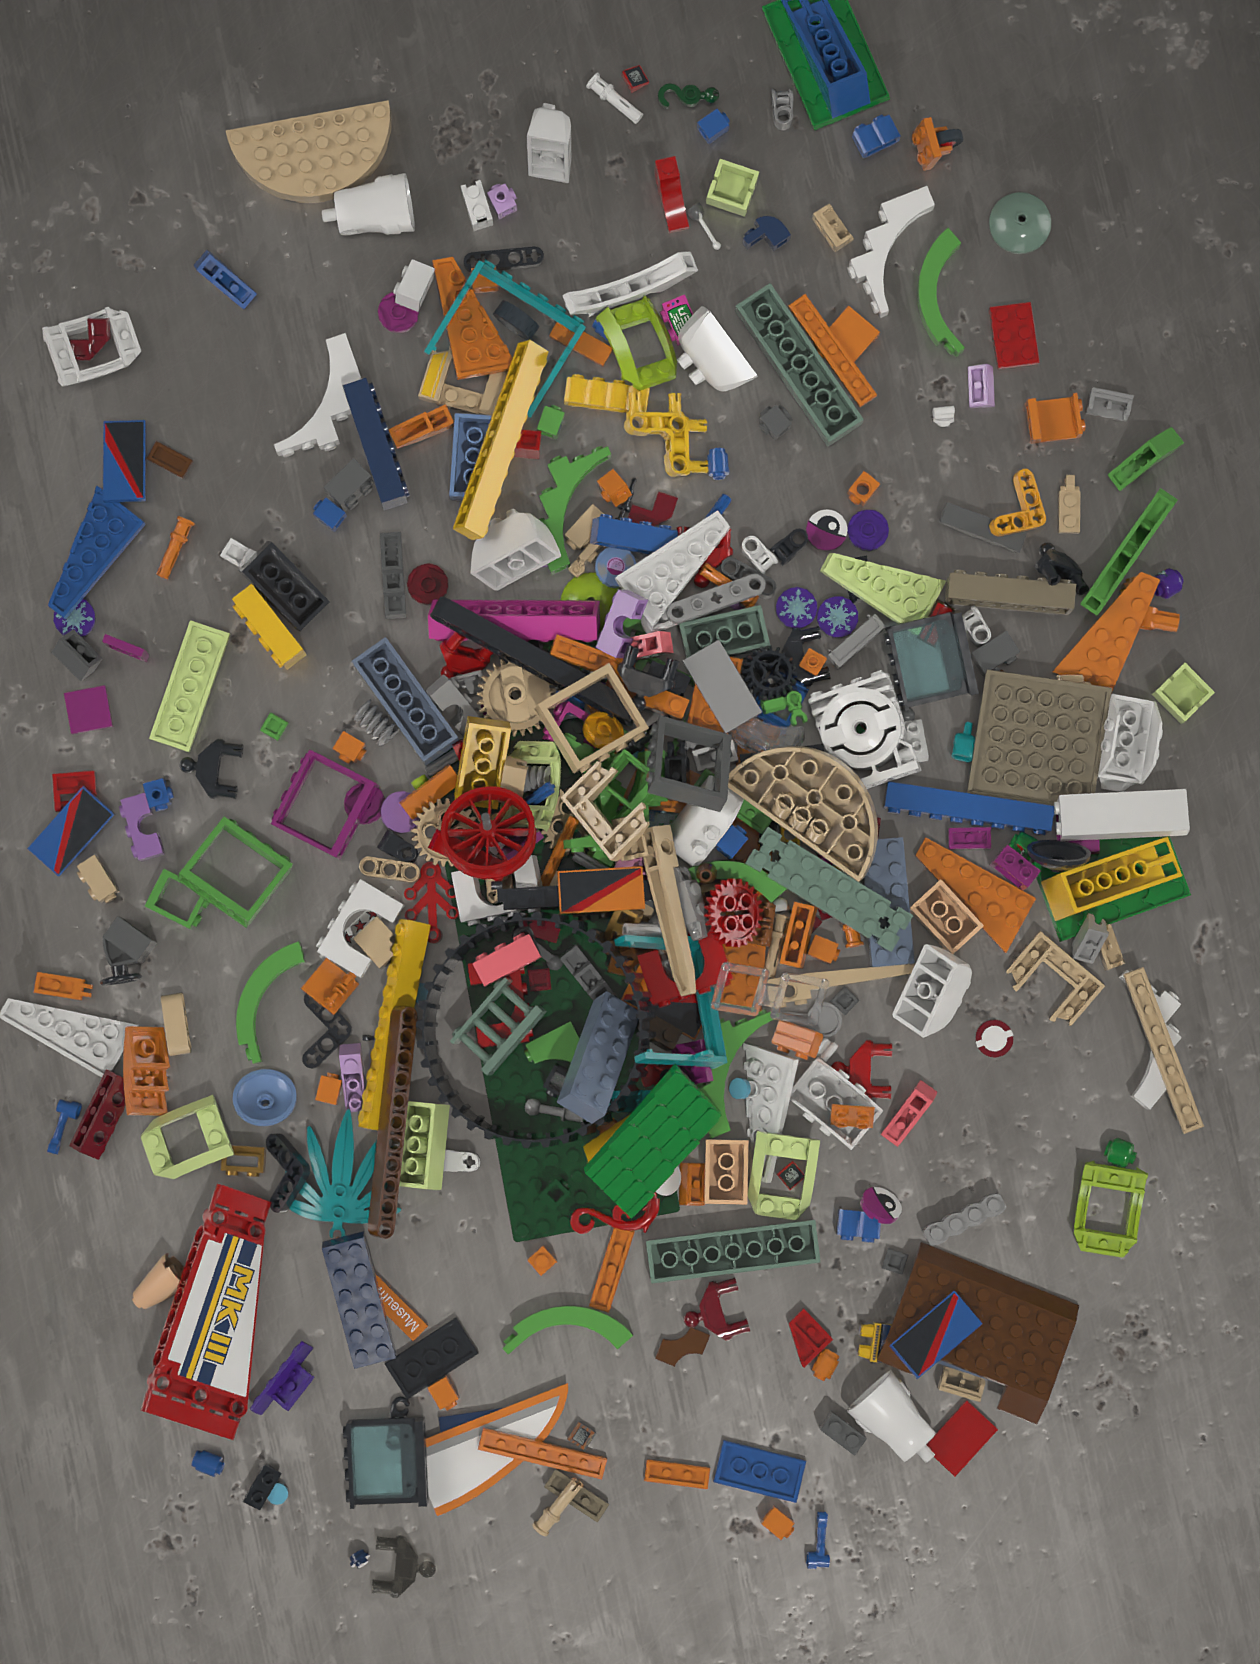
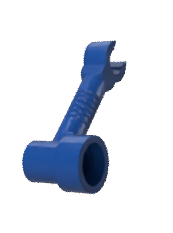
M59 1100L56 1111L60 1112V1117L47 1152L58 1155L68 1117L78 1119L82 1109L81 1103Z
M817 1512L816 1552H807V1569H816L817 1567L829 1568L830 1556L825 1554V1535L828 1521V1513Z

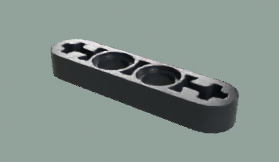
M536 246L471 252L464 257V267L471 273V268H475L471 267V264H467V262L471 261V258H475V261H482L481 257L485 256L484 260L488 261V258L492 255L497 256L500 260L495 265L497 271L538 267L544 261V253L541 248ZM526 252V257L532 256V252H536L541 257H538L537 261H533L532 258H526L527 263H523L522 253ZM513 253L520 256V261L516 264H512L508 260V257Z

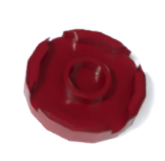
M427 563L417 566L408 576V592L417 603L426 606L431 605L433 600L446 596L449 588L448 577L437 565Z

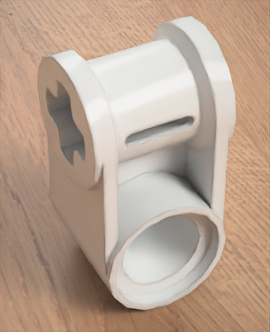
M748 536L743 540L741 551L757 571L765 575V571L769 567L778 563L773 553L757 537ZM749 541L754 542L756 550L748 551L745 548V543Z
M973 605L971 610L962 614L966 634L975 646L981 647L989 642L991 632L984 622L981 613ZM977 632H984L986 639L980 641L976 638L975 634Z
M445 1150L443 1171H475L480 1167V1158L475 1153ZM469 1156H472V1160L476 1162L475 1165H471V1168H469L468 1164H465V1160H468Z

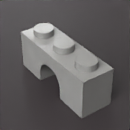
M442 675L425 692L442 711L450 705H458V712L450 722L464 737L467 716L484 718L485 716L483 713H480L477 707L475 709L472 708L470 705L472 700L465 692L461 694L458 691L460 686L453 677L448 679L445 675Z

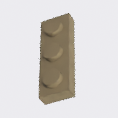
M555 1469L544 1488L559 1496L570 1483L571 1478ZM585 1487L580 1489L569 1503L597 1523L609 1506V1503Z

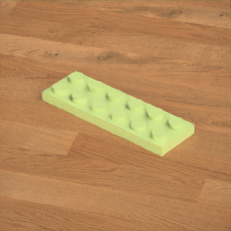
M190 620L151 731L150 740L190 753L228 644L230 633Z

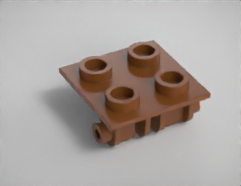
M766 902L758 905L759 908L763 909L759 913V916L763 919L758 920L761 928L755 929L758 935L752 936L753 941L747 943L770 947L776 905ZM747 910L735 911V914L747 913Z

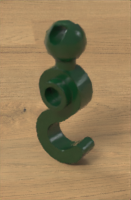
M669 83L663 85L658 91V102L665 109H669L670 106L669 102L664 98L667 92H673L678 100L687 107L696 106L700 100H705L712 104L719 99V91L714 87L700 91L695 85H686L681 90L679 86Z

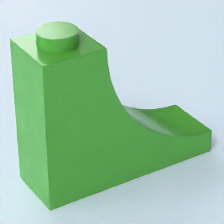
M1170 427L1147 441L1112 470L1108 476L1118 490L1121 491L1151 467L1172 454L1184 442L1173 427Z
M570 1021L526 1044L527 1049L524 1052L529 1062L533 1060L535 1064L555 1059L571 1063L579 1037Z

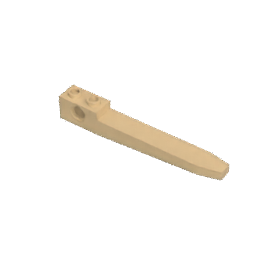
M670 825L650 827L644 832L649 856L643 857L672 975L680 995L686 996L696 993L695 970L673 868L679 865Z
M915 964L814 972L765 980L769 1006L774 1005V1009L787 1007L786 1003L795 1002V1005L807 1004V999H811L810 990L910 975ZM785 986L793 987L794 995L788 998L783 995V988Z

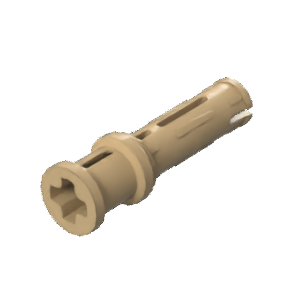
M775 914L774 916L776 919L772 930L771 944L762 976L775 978L790 917L781 914Z
M572 1478L554 1503L543 1510V1515L539 1520L533 1522V1528L540 1535L548 1536L550 1528L554 1523L560 1521V1514L580 1489L583 1488L581 1481L578 1480L576 1483L577 1478Z

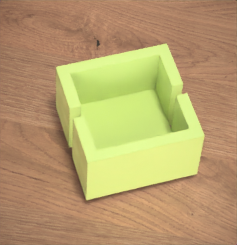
M720 159L706 198V204L745 217L758 181L759 171Z
M1184 663L1152 695L1182 724L1215 692Z

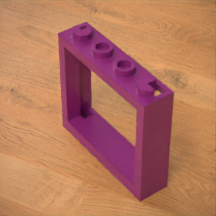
M309 749L304 758H301V766L298 772L295 771L291 777L290 782L292 784L290 788L282 794V803L279 809L274 810L271 825L341 860L379 785ZM316 761L365 785L332 848L284 824Z

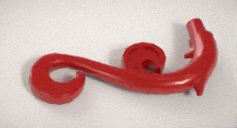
M655 1192V1196L642 1209L646 1211L644 1215L634 1221L622 1220V1214L626 1213L616 1205L613 1209V1218L591 1208H578L571 1215L570 1224L575 1232L586 1234L592 1230L595 1221L591 1219L589 1224L582 1225L579 1217L582 1214H590L613 1228L625 1231L643 1228V1233H646L658 1215L660 1198H657V1193Z

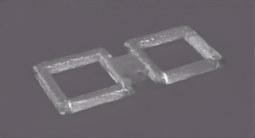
M728 962L722 964L711 1002L713 1010L757 1016L761 1005L772 1007L770 1017L773 1020L816 1026L818 1024L829 986L827 979L784 972L781 975L779 985L767 983L770 975L768 969ZM729 971L760 976L752 1007L720 1002ZM788 981L819 986L811 1017L780 1012Z

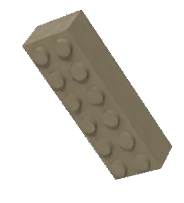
M954 570V573H950L946 579L944 603L1070 615L1075 606L1076 584H1071L1070 580L1061 579L1058 584L1051 586L1046 578L1029 580L1028 576H1017L1015 579L1008 578L1007 574H996V577L987 576L985 572H975V575L966 574L964 570Z

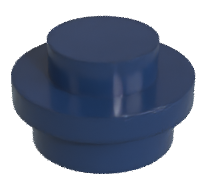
M361 1549L349 1557L351 1567L361 1568L368 1563L367 1559L370 1557L369 1553Z

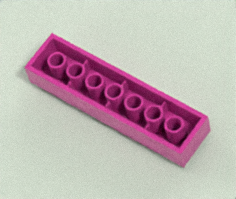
M433 600L428 613L429 639L444 641L449 639L455 631L430 617L438 601ZM452 600L526 642L530 640L549 642L554 640L556 635L571 640L592 642L597 640L599 633L600 601Z

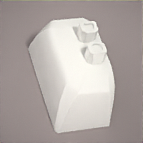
M543 103L542 107L534 110L527 133L528 176L569 183L572 158L571 122L565 113L555 110V105Z
M701 306L680 330L678 340L684 353L677 361L684 370L692 363L697 369L688 375L695 385L706 380L715 389L728 391L758 377L712 313L704 306Z
M510 509L506 512V519L494 518L490 520L487 534L484 538L476 539L472 551L470 574L493 590L498 591L561 557V553L552 533L543 522L531 513H519L515 509Z
M708 776L701 785V788L713 791L714 776ZM728 788V798L721 812L687 804L670 825L676 855L691 866H699L727 832L735 820L744 799Z
M928 944L924 945L892 1013L893 1017L923 1038L944 1028L951 1021L958 1007H960L966 989L971 984L972 970L970 965L943 948Z

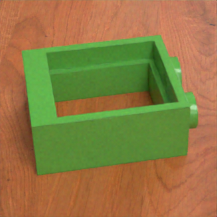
M624 749L622 752L617 753L611 765L605 768L610 770L613 767L618 770V773L605 787V790L630 811H633L641 802L647 808L657 796L647 793L648 783L631 802L610 786L629 762L646 776L649 771L648 767Z
M163 869L145 907L191 930L193 927L197 928L202 919L200 914L203 908L207 909L210 902L200 896L188 921L157 907L171 879L178 881V875Z

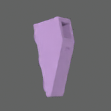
M361 1043L340 1045L339 1059L345 1109H350L351 1112H360L363 1104L362 1095L365 1090Z

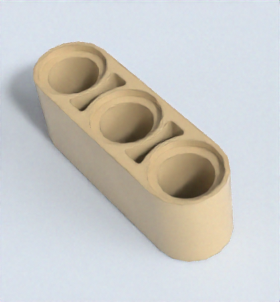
M365 857L359 864L360 871L368 877L405 883H415L421 877L419 867L413 863ZM368 861H372L375 864V869L372 872L364 870V865ZM392 864L396 867V871L393 875L388 876L385 874V867ZM408 868H415L417 871L416 876L412 879L405 876Z
M183 993L162 995L161 1005L169 1056L191 1053Z

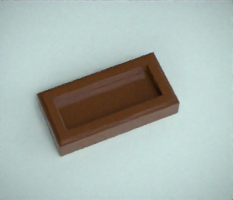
M158 441L155 442L146 458L153 464L183 480L194 462L192 459Z

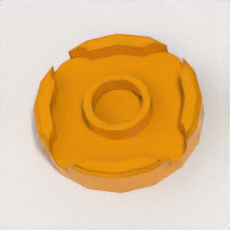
M604 712L590 714L583 723L584 737L590 744L599 749L624 736L623 726L615 717L611 718Z

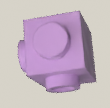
M496 184L489 189L487 197L498 219L517 211V205L514 201L517 197L512 188L508 189L506 184Z

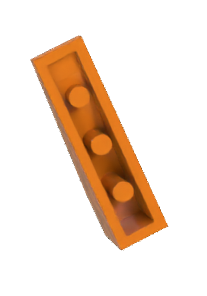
M607 680L606 686L613 689L609 680ZM622 683L630 698L636 696L637 693L629 691L625 683ZM668 691L652 697L644 696L646 709L663 716L667 713L678 721H682L690 701Z

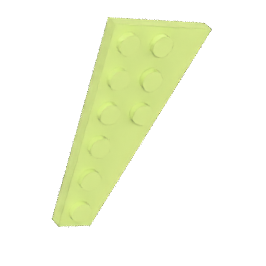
M835 553L828 554L820 570L824 575L897 624L927 618L946 583V580L919 575ZM923 626L909 629L908 631L918 635Z

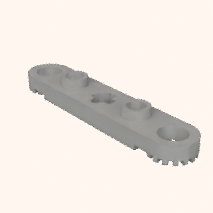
M751 574L679 600L668 607L667 618L673 624H680L759 596L765 589V580L761 575ZM752 580L758 581L760 588L758 590L751 589L749 582ZM714 594L717 597H721L719 604L716 601H711ZM675 608L682 610L683 616L675 618L672 615V610Z

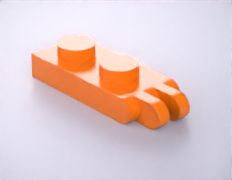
M37 972L34 993L82 1000L83 996L91 998L92 993L84 992V988L93 989V985L85 984V979Z

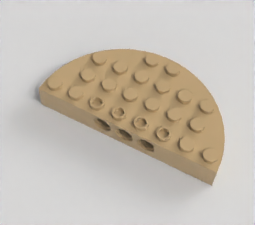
M389 100L226 130V135L237 163L246 176L262 190L284 200L287 199L298 203H320L334 200V192L362 185L377 169L388 147L391 134V111Z
M784 746L753 755L729 773L728 788L858 882L863 880L871 866L877 847V815L865 785L845 763L824 751L814 748Z

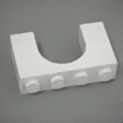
M531 855L528 861L514 872L516 888L543 886L537 856ZM461 871L451 872L460 921L468 923V926L480 924V920L488 918V921H494L495 917L508 914V917H513L514 913L528 910V913L541 911V908L503 910V904L495 906L485 900L480 890L478 878L468 876Z
M360 879L358 883L354 882L351 886L349 899L342 901L338 908L340 914L337 919L333 918L327 927L329 929L326 937L322 936L316 947L319 948L317 952L363 978L372 960L353 949L347 943L344 930L348 919L357 912L371 911L395 924L405 906Z

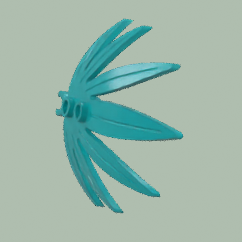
M347 1109L335 1143L332 1163V1185L329 1182L326 1162L312 1127H307L310 1163L323 1197H320L312 1186L305 1182L299 1193L315 1205V1207L308 1203L294 1200L289 1208L294 1213L308 1219L334 1222L333 1227L329 1231L330 1238H333L335 1230L341 1231V1237L346 1236L343 1222L365 1224L369 1220L370 1209H364L370 1207L372 1191L360 1200L357 1197L374 1172L377 1140L363 1159L353 1185L350 1186L354 1161V1132L350 1109ZM397 1207L396 1214L402 1210L400 1207Z

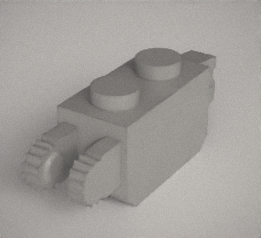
M673 868L685 927H687L693 941L701 940L707 937L705 921L709 920V918L704 917L708 910L704 908L706 905L701 894V888L697 880H692L687 868Z

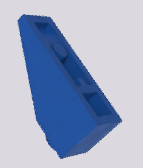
M208 250L194 264L195 269L242 309H245L257 295L252 288Z

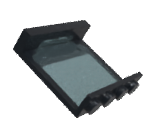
M956 610L885 627L886 633H883L885 645H889L890 653L887 654L890 666H894L895 674H892L894 686H898L899 694H896L899 706H902L905 711L910 710L909 707L963 694H979L961 611Z
M425 1417L348 1420L346 1426H343V1439H347V1447H344V1460H348V1468H345V1481H349V1490H346V1503H350V1509H355L356 1505L418 1503V1507H427L429 1492Z

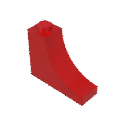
M672 156L655 160L654 175L668 231L673 233L689 229L676 157Z
M436 829L428 848L447 857L441 837V830ZM449 837L451 847L464 841L457 837ZM476 845L462 850L457 855L466 861ZM485 849L480 850L472 864L485 866ZM490 853L489 866L504 862L501 858ZM503 877L492 880L502 881Z

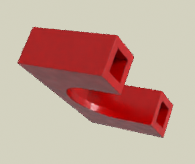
M707 933V937L699 940L705 960L704 970L695 981L696 992L699 995L710 992V988L717 985L719 988L731 985L730 981L735 980L724 944H719V940L713 939L715 933ZM659 950L637 956L648 992L652 996L650 998L652 1005H658L661 1008L670 1005L671 1000L678 998L679 1001L691 998L690 995H680L676 983L670 979L666 972Z
M468 964L470 985L483 984L473 964ZM524 967L505 977L513 980L508 987L524 1001V995H528L526 982H522L521 974H525ZM515 1005L511 1018L516 1023H521L525 1019V1013ZM504 1022L488 1025L502 1039H507L512 1034L510 1032L511 1029ZM476 1027L478 1045L481 1048L497 1046ZM532 1029L520 1043L530 1042L529 1037H533Z

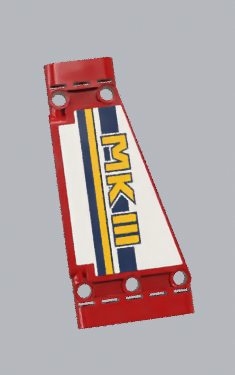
M216 1184L209 1208L203 1213L204 1223L196 1231L153 1358L154 1370L147 1378L148 1388L140 1411L234 1441L241 1417L248 1410L264 1235L266 1231L264 1225L271 1202L228 1186ZM217 1212L218 1219L214 1222L213 1215ZM254 1225L255 1232L251 1235L250 1229ZM162 1377V1384L158 1387L157 1381ZM200 1390L199 1398L195 1399L196 1391ZM152 1392H159V1395L152 1394ZM172 1397L178 1398V1402L172 1400ZM235 1402H237V1408L233 1412L232 1406ZM191 1403L196 1404L197 1407H192L190 1405ZM210 1409L215 1410V1414L209 1412ZM230 1415V1416H233V1417H235V1418H234V1420H232V1419H229L228 1416Z

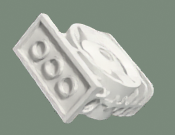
M882 670L871 673V677L868 679H863L862 677L850 681L851 684L847 686L842 684L835 685L830 688L831 691L826 693L823 691L810 694L811 698L808 699L826 752L841 760L851 769L873 770L870 776L861 779L866 789L922 771L914 747L903 741L905 733L903 715L890 675ZM867 701L877 705L879 708L885 705L890 706L889 709L880 712L869 705L859 704L851 706L841 714L837 726L829 729L830 724L835 723V719L841 709L852 702ZM859 723H865L867 726V730L863 734H858L856 731ZM896 727L895 731L887 734L882 746L873 753L854 755L844 749L834 750V747L844 744L847 748L856 752L870 751L881 743L885 730ZM902 744L907 746L906 748L899 750ZM895 756L898 768L894 767L880 772L879 767L888 763Z

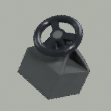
M117 916L102 937L105 956L109 965L112 966L110 968L111 974H113V977L104 978L100 981L102 986L141 980L142 975L140 973L129 974L127 965L142 964L157 944L156 941L128 921Z

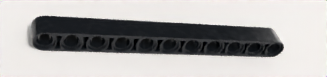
M439 597L430 614V617L438 623L518 667H522V669L560 690L587 676L585 673L446 597ZM599 681L573 696L600 712L607 713L609 717H615L624 725L633 726L634 724L615 690Z

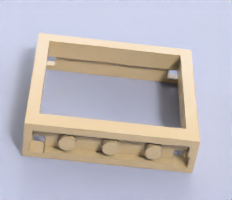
M610 663L540 702L534 708L573 773L578 771L583 773L592 767L591 764L597 760L598 762H603L610 757V752L616 750L618 753L628 747L627 743L634 740V742H637L645 737L644 733L649 729ZM607 677L637 728L579 761L549 709Z

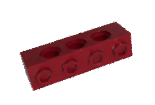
M106 1069L69 1145L70 1147L82 1154L97 1160L100 1159L126 1106L123 1076Z

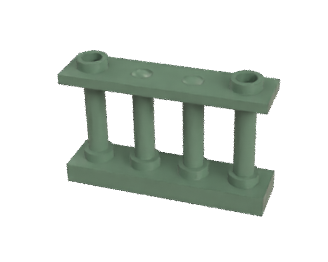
M508 977L500 978L494 984L493 992L468 1021L452 1033L453 1038L450 1040L452 1044H459L462 1041L483 1060L484 1066L481 1070L486 1075L494 1074L547 1012L542 1006L530 1007L508 987L513 981ZM502 993L525 1013V1019L521 1023H516L494 1003ZM488 1009L511 1029L510 1032L512 1034L507 1039H502L481 1019ZM474 1025L497 1045L496 1048L498 1050L494 1055L486 1053L467 1035Z

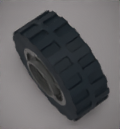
M502 300L493 313L494 317L505 327L526 340H531L539 329L536 321L508 301Z

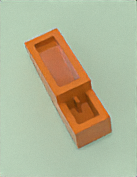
M445 404L428 413L419 414L388 430L398 449L453 428L454 420Z

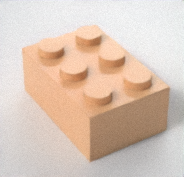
M941 879L910 907L912 915L945 950L952 954L960 949L984 926Z
M705 1140L704 1204L747 1205L749 1140Z

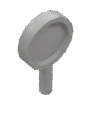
M827 1002L814 1005L808 1011V1014L783 1010L782 1019L806 1022L808 1029L823 1034V1038L835 1035L840 1030L842 1024V1015L839 1009Z

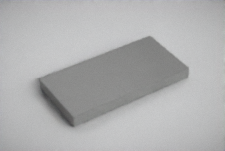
M719 640L682 661L724 733L727 734L762 713Z

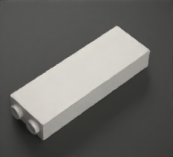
M1186 789L1059 795L1057 802H1054L1055 815H1059V822H1056V834L1060 835V841L1187 835L1190 830Z

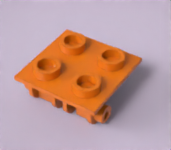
M326 958L301 989L334 1015L359 983L355 981L356 975L354 973H345Z
M832 1104L830 1125H835L839 1128L847 1126L857 1127L858 1129L873 1128L875 1107Z

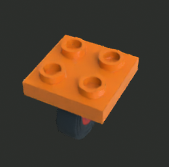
M931 117L923 118L912 134L913 143L917 145L918 162L922 165L923 171L931 170L942 155L951 153L954 147L963 142V134L960 129L947 130V126L934 128Z

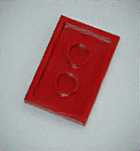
M966 1400L926 1445L935 1454L934 1458L956 1477L998 1429Z

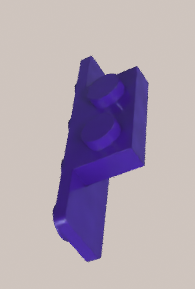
M301 1341L300 1344L294 1347L290 1357L281 1364L279 1371L267 1382L263 1392L254 1399L253 1405L250 1407L252 1412L263 1415L273 1400L287 1411L292 1408L315 1378L301 1365L313 1350L311 1345Z

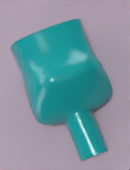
M966 722L963 733L955 734L951 755L953 759L963 762L972 761L975 745V736L971 735L973 723Z

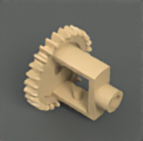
M500 659L501 667L493 663L495 671L487 669L486 671L490 676L481 677L486 683L478 684V687L482 688L483 691L477 692V696L483 697V699L477 701V704L484 705L479 711L480 713L487 712L484 717L486 719L508 721L513 736H516L518 730H520L522 736H525V729H528L532 734V726L541 729L539 721L542 722L534 708L540 702L551 697L550 694L555 692L556 688H549L551 684L522 669V667H518L509 661L506 664L503 659ZM520 691L521 697L519 699H511L513 692Z

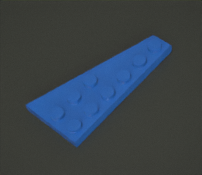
M99 486L95 488V494L88 505L84 521L81 522L70 549L68 560L62 569V575L48 603L49 608L63 619H66L146 525L145 522L119 502L104 503L103 490Z

